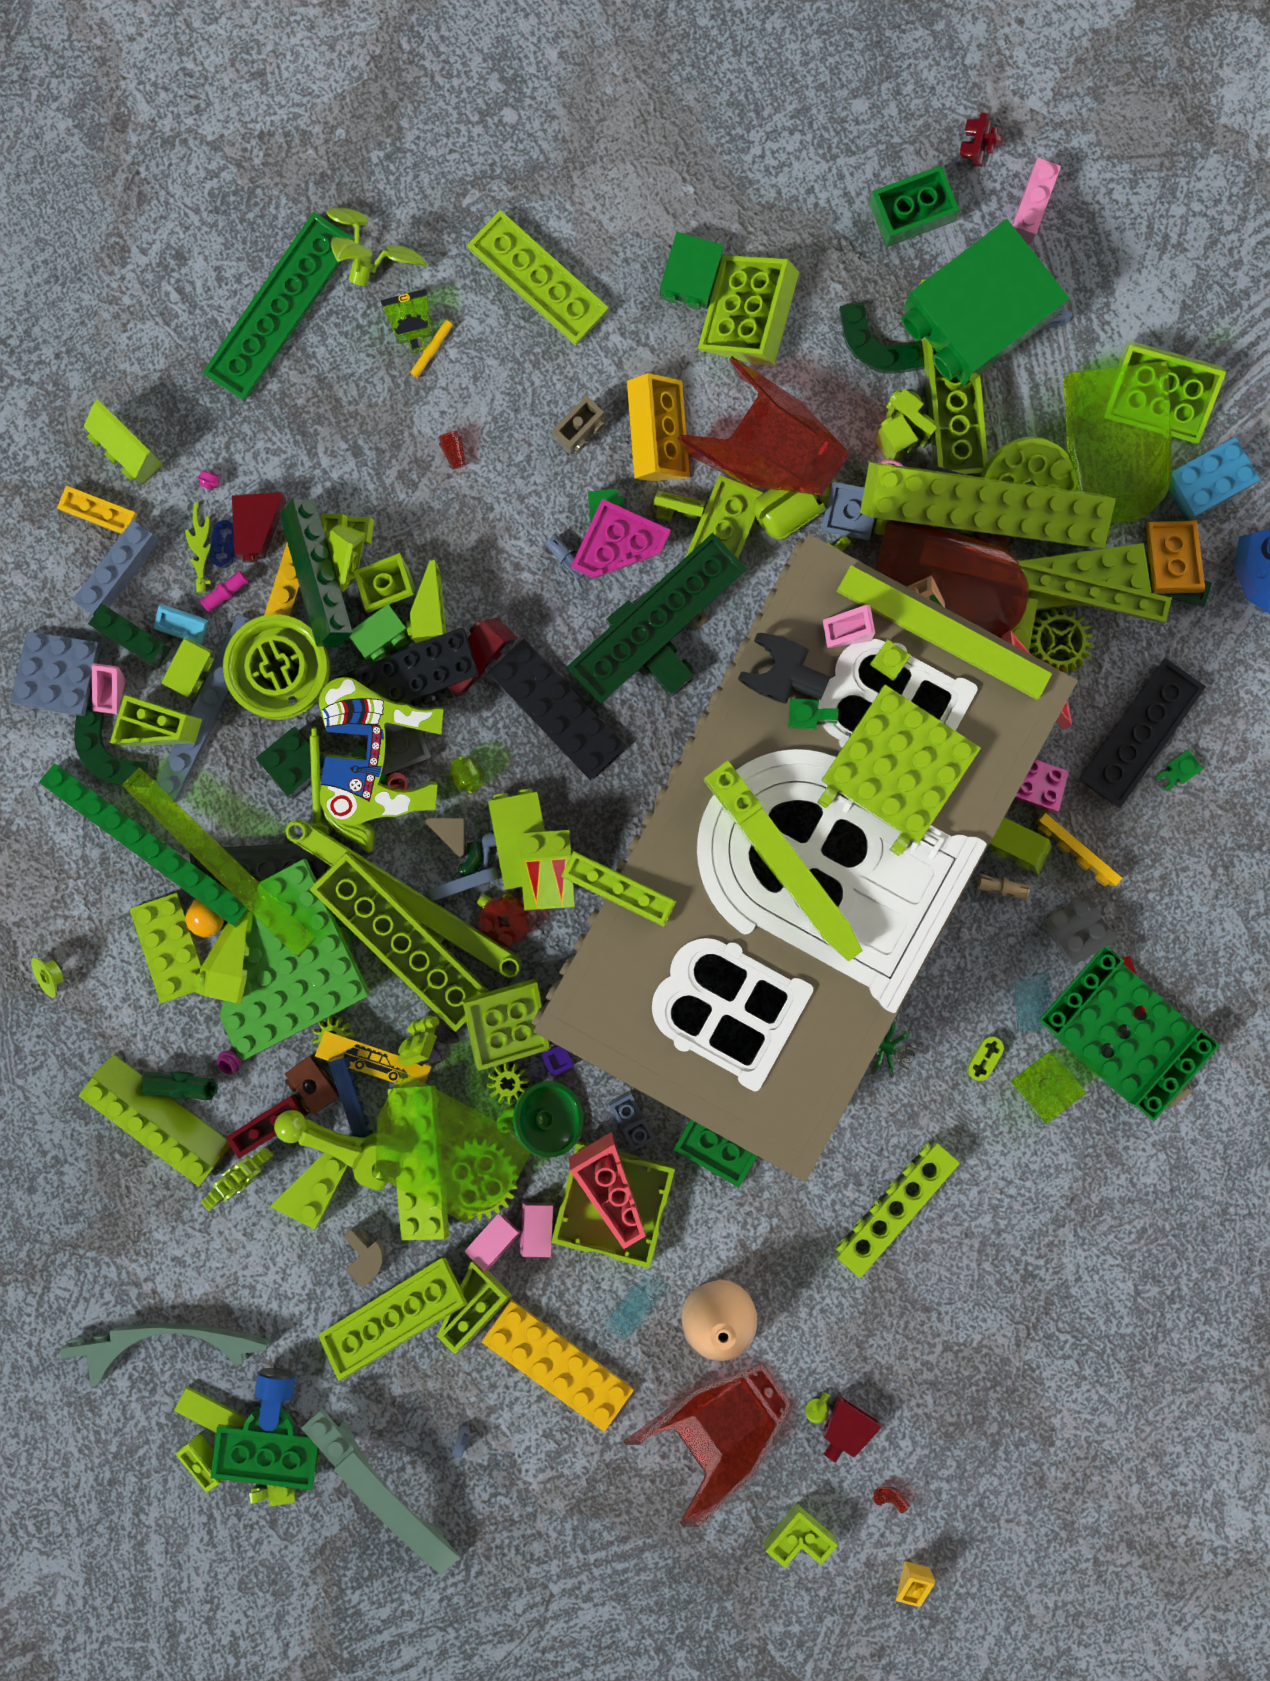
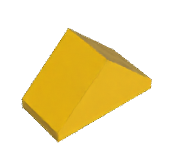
M905 1561L896 1594V1601L921 1607L935 1585V1578L930 1568Z

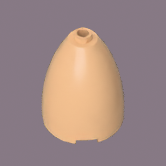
M727 1280L707 1282L697 1286L684 1302L681 1314L684 1334L692 1348L703 1357L715 1361H727L740 1356L751 1345L757 1330V1312L750 1295L741 1286Z

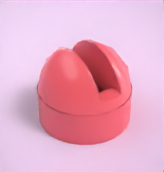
M395 772L387 779V786L396 789H407L408 783L403 774Z

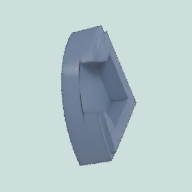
M461 1425L453 1450V1457L461 1458L463 1456L470 1427Z

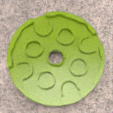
M1023 437L1005 444L992 455L981 474V478L1024 484L1031 481L1033 485L1076 491L1077 487L1076 471L1072 466L1069 455L1057 444L1040 437Z

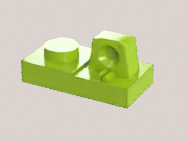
M658 490L653 505H657L656 518L671 521L675 510L682 512V515L688 518L702 517L706 501Z

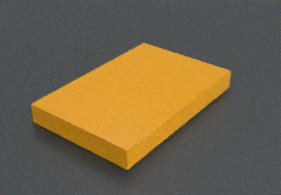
M1197 520L1147 522L1145 528L1153 593L1203 592L1205 590Z

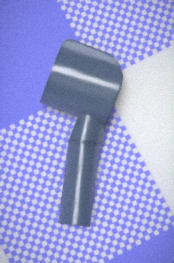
M487 833L482 838L484 848L483 868H489L490 847L496 846L494 833Z

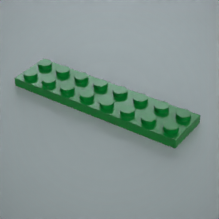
M313 211L202 372L203 375L245 402L342 261L338 262L332 251V238L342 237L354 241V238Z

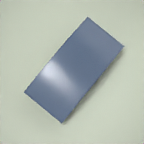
M631 1091L608 1103L633 1151L656 1139Z

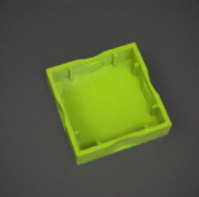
M577 1141L574 1154L590 1145V1143ZM619 1151L645 1231L644 1238L623 1249L571 1171H569L551 1243L584 1252L602 1253L615 1260L650 1269L659 1234V1225L667 1203L675 1165Z

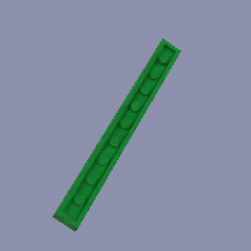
M54 763L39 781L42 786L235 928L251 909L245 902Z

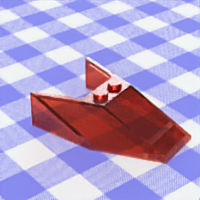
M731 356L729 360L739 378L751 384L758 392L756 400L728 439L680 434L677 439L690 457L747 486L823 496L850 455L849 451L800 400Z
M759 1364L691 1391L623 1442L626 1446L640 1445L647 1438L666 1430L674 1429L704 1471V1479L684 1513L680 1524L682 1527H699L755 1475L792 1404L763 1364Z

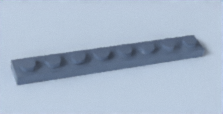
M238 614L189 715L202 719L196 743L174 744L151 791L152 794L176 804L230 694L223 673V659L227 645L237 630L251 621L250 619Z

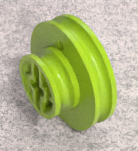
M264 615L247 622L232 636L224 654L223 673L230 693L245 709L266 719L286 720L306 713L318 703L320 694L330 678V659L326 647H317L312 629L302 621L287 615ZM284 653H288V654L292 655V656H290L291 659H290L288 656H286ZM273 655L284 665L280 668L288 684L287 687H285L282 678L274 673L278 669L272 658ZM270 680L271 682H273L275 688L269 685L267 681ZM297 699L295 704L289 703V701Z

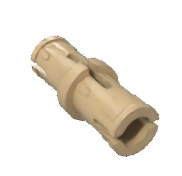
M980 874L977 881L978 890L998 894L999 897L1009 896L1026 901L1030 893V885L1015 883L1005 877L1000 879Z

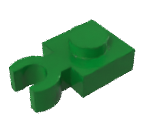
M1188 749L1166 764L1170 771L1158 773L1155 779L1159 780L1162 777L1168 779V784L1162 788L1163 791L1174 787L1176 780H1178L1180 785L1184 784L1201 772L1203 768Z

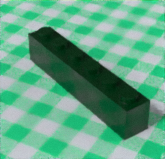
M293 498L281 511L280 518L317 647H339L353 632L315 500Z

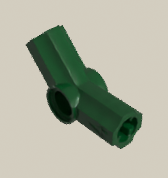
M143 1072L141 1094L165 1095L175 1099L194 1098L212 1100L218 1091V1084L215 1083L214 1078L194 1076V1073Z

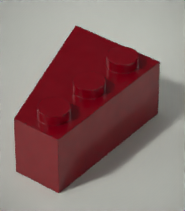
M497 617L482 622L479 620L470 628L469 632L471 635L468 637V641L478 670V676L447 687L456 697L465 694L486 672L485 669L490 663L502 655L500 652L508 642L513 643L518 638Z

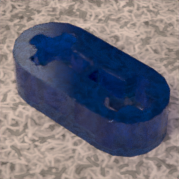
M221 520L216 523L213 529L209 558L216 567L227 568L232 564L235 555L234 531L232 522ZM226 526H228L232 533L227 534L225 542H223L224 536L220 531L225 530ZM223 546V551L227 555V559L223 558L222 561L219 562V559H217L215 556L216 554H221Z

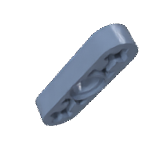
M492 867L436 886L427 891L430 900L434 902L496 881L500 877L496 867Z

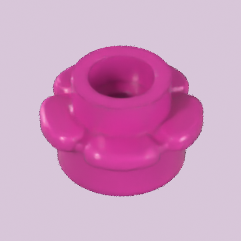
M201 470L200 475L196 476V479L200 480L199 486L214 490V487L220 486V476Z

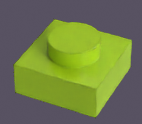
M887 639L870 665L894 681L911 655Z

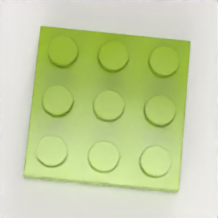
M535 979L462 999L474 1061L478 1071L550 1050L549 1041L533 1032L536 1025L532 1024V1021L538 1010L542 1007L538 983Z

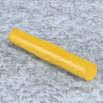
M448 320L443 322L410 371L411 375L416 378L420 376L453 327L451 322Z

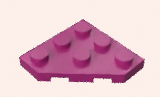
M602 499L571 565V569L596 579L661 554L671 530Z

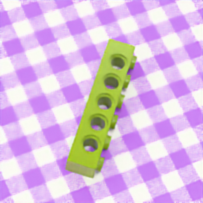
M934 1140L931 1144L927 1142L918 1152L920 1156L914 1163L911 1161L902 1170L904 1175L898 1182L894 1180L886 1188L885 1192L887 1194L881 1201L879 1199L871 1205L869 1208L871 1213L865 1220L861 1218L852 1228L854 1232L848 1239L844 1237L837 1244L835 1256L859 1278L866 1273L960 1165L953 1156ZM927 1163H933L934 1172L928 1176L924 1175L922 1172L923 1166ZM910 1182H916L918 1185V1189L914 1194L906 1193V1186ZM894 1201L901 1202V1209L898 1213H890L889 1206ZM878 1220L884 1221L885 1227L881 1232H874L872 1230L874 1222ZM862 1239L867 1240V1249L857 1251L856 1243Z

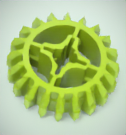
M1054 608L1050 610V615L1044 611L1041 613V619L1035 618L1029 650L1033 651L1031 653L1032 656L1063 673L1068 674V669L1073 673L1077 671L1076 665L1082 667L1085 664L1083 658L1087 659L1090 657V653L1086 650L1093 648V644L1086 640L1093 638V635L1085 633L1090 628V625L1087 624L1082 627L1080 623L1084 620L1083 617H1079L1077 620L1074 619L1075 611L1070 612L1066 616L1067 611L1065 608H1062L1058 615L1057 610ZM1060 623L1068 628L1064 631H1058L1054 627L1051 629L1048 624ZM1041 633L1044 634L1043 637L1047 641V648L1045 649V651H1043L1041 647ZM1073 633L1077 639L1076 652L1073 650L1075 647L1070 641ZM1066 634V636L1062 639L1063 642L1061 644L1063 645L1057 646L1052 650V648L1056 645L1055 641L1057 640L1055 639L1061 638ZM1057 652L1063 656H1068L1070 660L1057 661L1051 659L1050 656Z

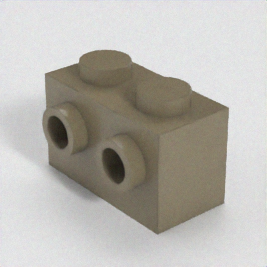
M586 395L552 430L553 439L570 455L575 451L580 452L588 442L586 439L592 433L596 435L605 425L603 423L605 421L604 411Z

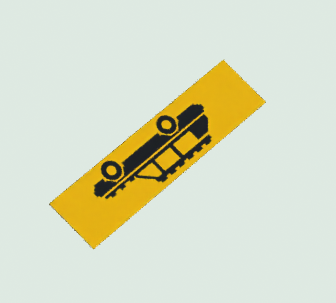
M324 1031L315 1057L329 1061V1058L345 1054V1057H348L351 1066L349 1068L405 1087L424 1086L431 1066L419 1062L404 1066L397 1062L398 1055Z

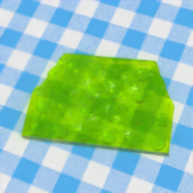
M401 1071L377 1116L375 1176L465 1223L513 1189L531 1154L523 1147L515 1131L403 1071Z

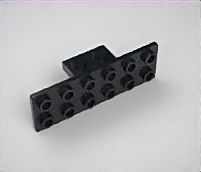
M460 627L335 677L333 680L341 677L352 678L390 701L407 703L416 707V705L421 703L426 705L438 701L437 697L445 694V688L478 676V670L465 629Z

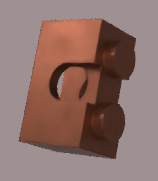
M313 1054L284 1073L287 1077L285 1080L286 1084L293 1092L297 1090L302 1096L300 1103L308 1113L311 1111L314 1115L340 1097L336 1085ZM308 1079L316 1082L317 1089L314 1093L308 1092L305 1088V1083Z

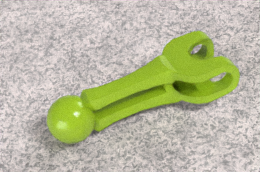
M295 1110L281 1113L274 1124L275 1133L281 1141L286 1143L299 1142L302 1146L311 1147L334 1156L353 1168L354 1177L360 1185L378 1191L385 1188L388 1183V1176L386 1171L375 1163L383 1159L396 1162L400 1160L405 1152L404 1144L400 1140L385 1133H373L365 1138L348 1136L324 1128L310 1119L306 1120L303 1114Z

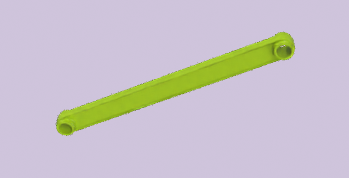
M295 819L287 825L286 836L290 841L330 866L348 851L420 923L503 976L515 977L520 973L522 969L521 958L479 930L432 902L307 821ZM294 825H298L302 828V836H298L294 833ZM505 961H513L517 969L509 970L505 966Z

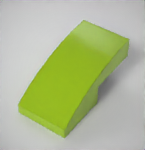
M321 513L320 520L325 537L328 531L340 525L366 533L364 544H371L374 519L370 517H348L344 514Z

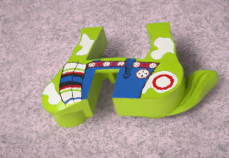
M341 677L330 681L323 688L319 697V708L326 731L368 735L367 756L365 758L326 754L320 789V804L328 823L337 833L355 842L365 852L370 853L374 850L375 829L366 821L380 817H397L413 811L436 810L437 782L429 781L411 789H396L379 782L385 756V723L441 735L443 707L418 708L407 703L390 701L357 680L348 677Z

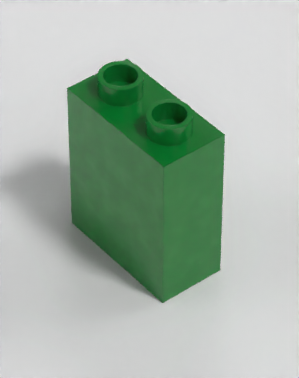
M1006 219L913 289L903 307L906 313L902 316V322L908 333L915 340L920 341L925 337L937 353L933 355V362L940 374L949 381L957 377L965 387L1058 316L1070 298L1009 220Z

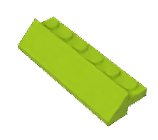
M115 1054L91 1076V1080L79 1094L81 1099L198 1187L202 1186L216 1165L221 1162L231 1148L223 1135L175 1099L165 1095L141 1094L143 1075Z

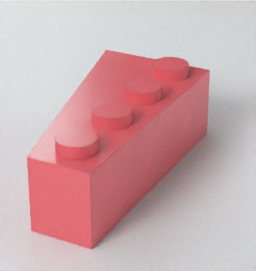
M610 1132L568 1157L569 1167L579 1185L623 1249L644 1238L645 1231L613 1133Z

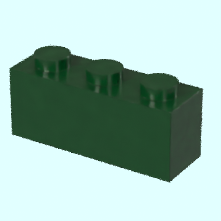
M102 603L88 623V625L157 669L171 650V647Z

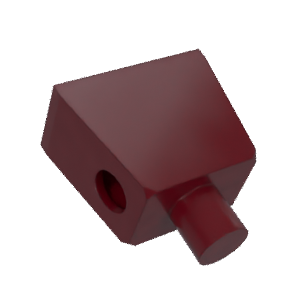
M838 1394L822 1430L823 1437L830 1442L823 1454L835 1463L843 1451L852 1457H856L881 1429L882 1426L879 1420Z

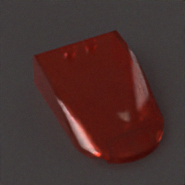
M895 520L888 522L875 566L876 571L906 587L932 575L944 599L946 609L999 638H1002L1003 634L1010 630L1012 631L1018 625L1025 614L1029 601L1027 576H1025L1017 559L1005 549L925 524Z

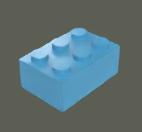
M1236 437L1172 471L1163 479L1186 521L1196 518L1260 481L1258 474Z

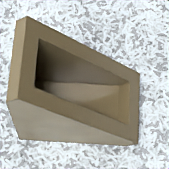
M428 818L425 821L460 858L466 855V820L464 818Z

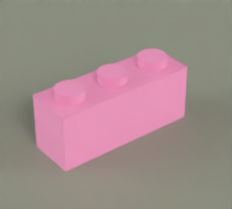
M1037 158L1031 170L1012 222L1013 227L1028 245L1032 243L1038 231L1061 168L1060 165Z

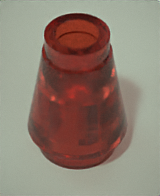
M452 431L439 436L440 443L438 444L452 470L466 466L462 436H459L458 431Z

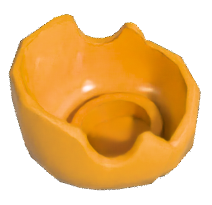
M197 899L193 901L185 917L187 928L193 934L203 938L216 935L225 921Z

